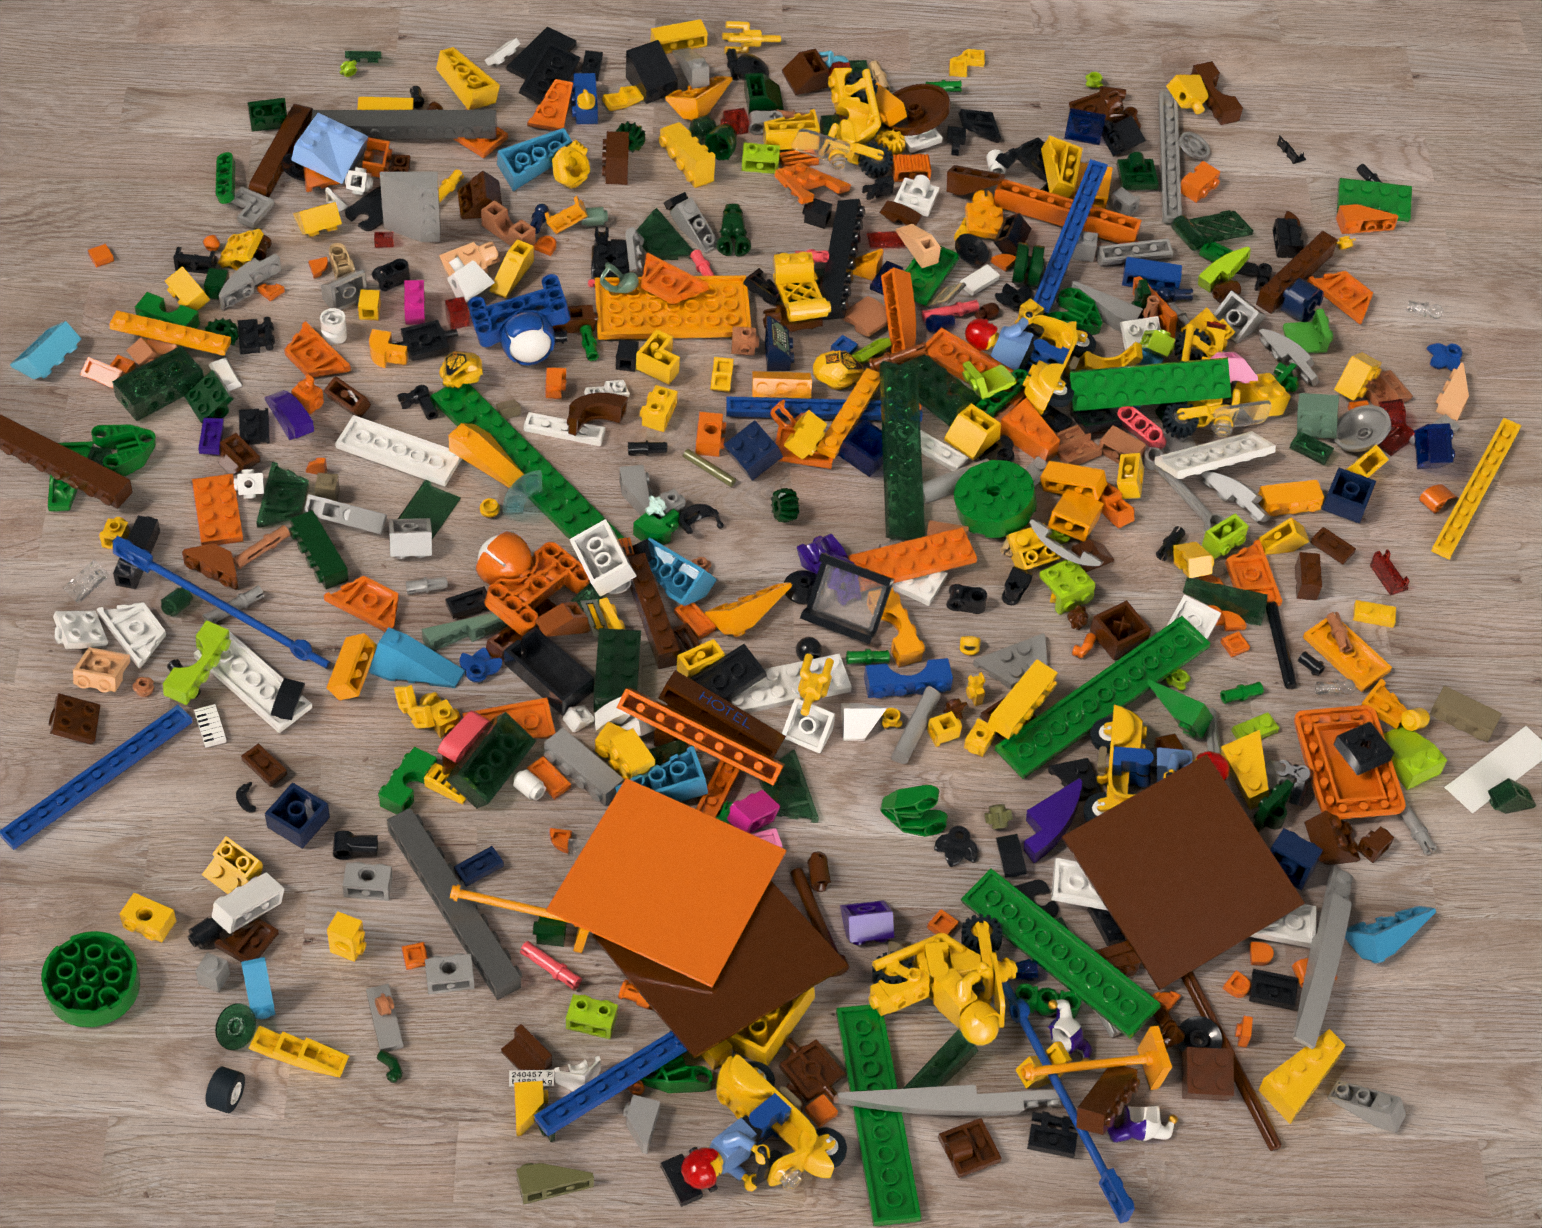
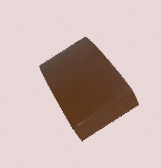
M392 154L389 172H409L410 155Z
M888 200L879 212L893 223L899 219L905 225L914 224L916 226L922 217L920 213L912 208Z

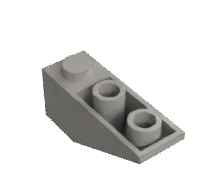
M692 197L677 204L670 211L679 229L704 253L717 247V238Z
M644 465L619 467L622 496L642 516L646 513L645 508L649 506V496L652 495V489L647 486L650 484L649 473H645Z
M1337 1080L1328 1095V1100L1375 1127L1392 1132L1398 1131L1406 1116L1401 1097Z

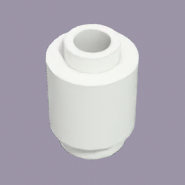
M990 151L986 156L989 171L1005 174L1006 168L995 160L998 154L1003 153V151Z
M521 770L514 776L513 786L527 798L537 801L545 793L546 787L543 781L529 770Z

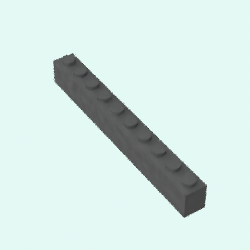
M312 110L311 118L312 121L317 113H320L369 136L368 138L458 139V137L466 139H496L497 136L496 110Z
M409 808L388 818V832L466 953L471 954L473 964L496 1000L520 989L521 978L523 977L521 970L517 965L513 966L508 950L506 948L502 949L497 933L495 931L491 932L488 927V920L484 914L480 915L476 902L458 898L456 902L450 898L452 885L457 886L459 884L461 885L460 889L466 890V887L462 880L458 881L455 877L456 873L450 863L447 864L444 860L445 856L442 849L436 847L433 843L434 838L429 830L425 831L423 828V821L419 814L415 815L412 809Z

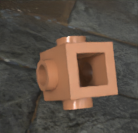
M733 327L731 354L754 355L755 347L759 348V336H756V328Z

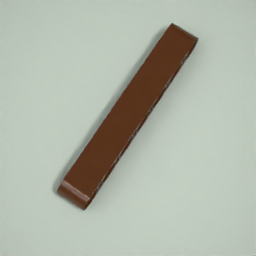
M293 104L249 183V190L268 198L270 197L284 172L281 165L282 159L287 154L293 153L295 143L311 123L313 108Z

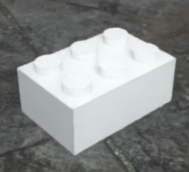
M606 519L569 539L592 586L600 597L637 577L617 536Z

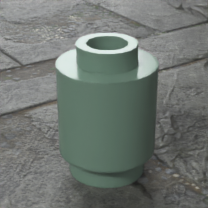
M603 207L586 208L588 217L582 220V225H587V227L604 226L605 222H608L607 210H604Z

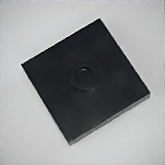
M1072 408L1070 412L1072 418L1085 434L1108 430L1113 425L1117 428L1122 426V421L1112 408L1073 411Z

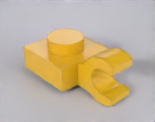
M980 672L979 676H968L969 682L968 687H966L967 697L972 699L974 706L982 705L985 696L983 685L986 680L983 673Z

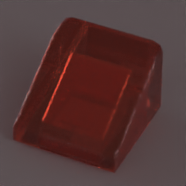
M374 232L375 248L394 247V232Z

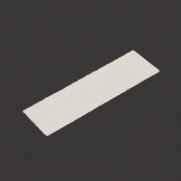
M1525 726L1444 788L1471 813H1474L1542 761V740Z

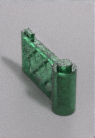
M1230 210L1192 219L1180 215L1171 224L1172 230L1192 251L1199 250L1207 243L1253 235L1254 231L1236 211Z

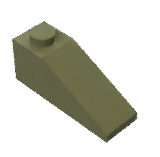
M527 1163L516 1169V1177L523 1205L594 1187L592 1172L544 1163Z

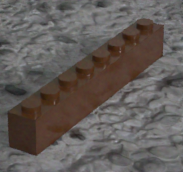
M0 414V449L7 455L19 458L21 462L28 463L37 470L52 475L56 480L68 483L72 488L79 489L88 496L101 500L107 506L111 505L118 509L133 493L130 479Z

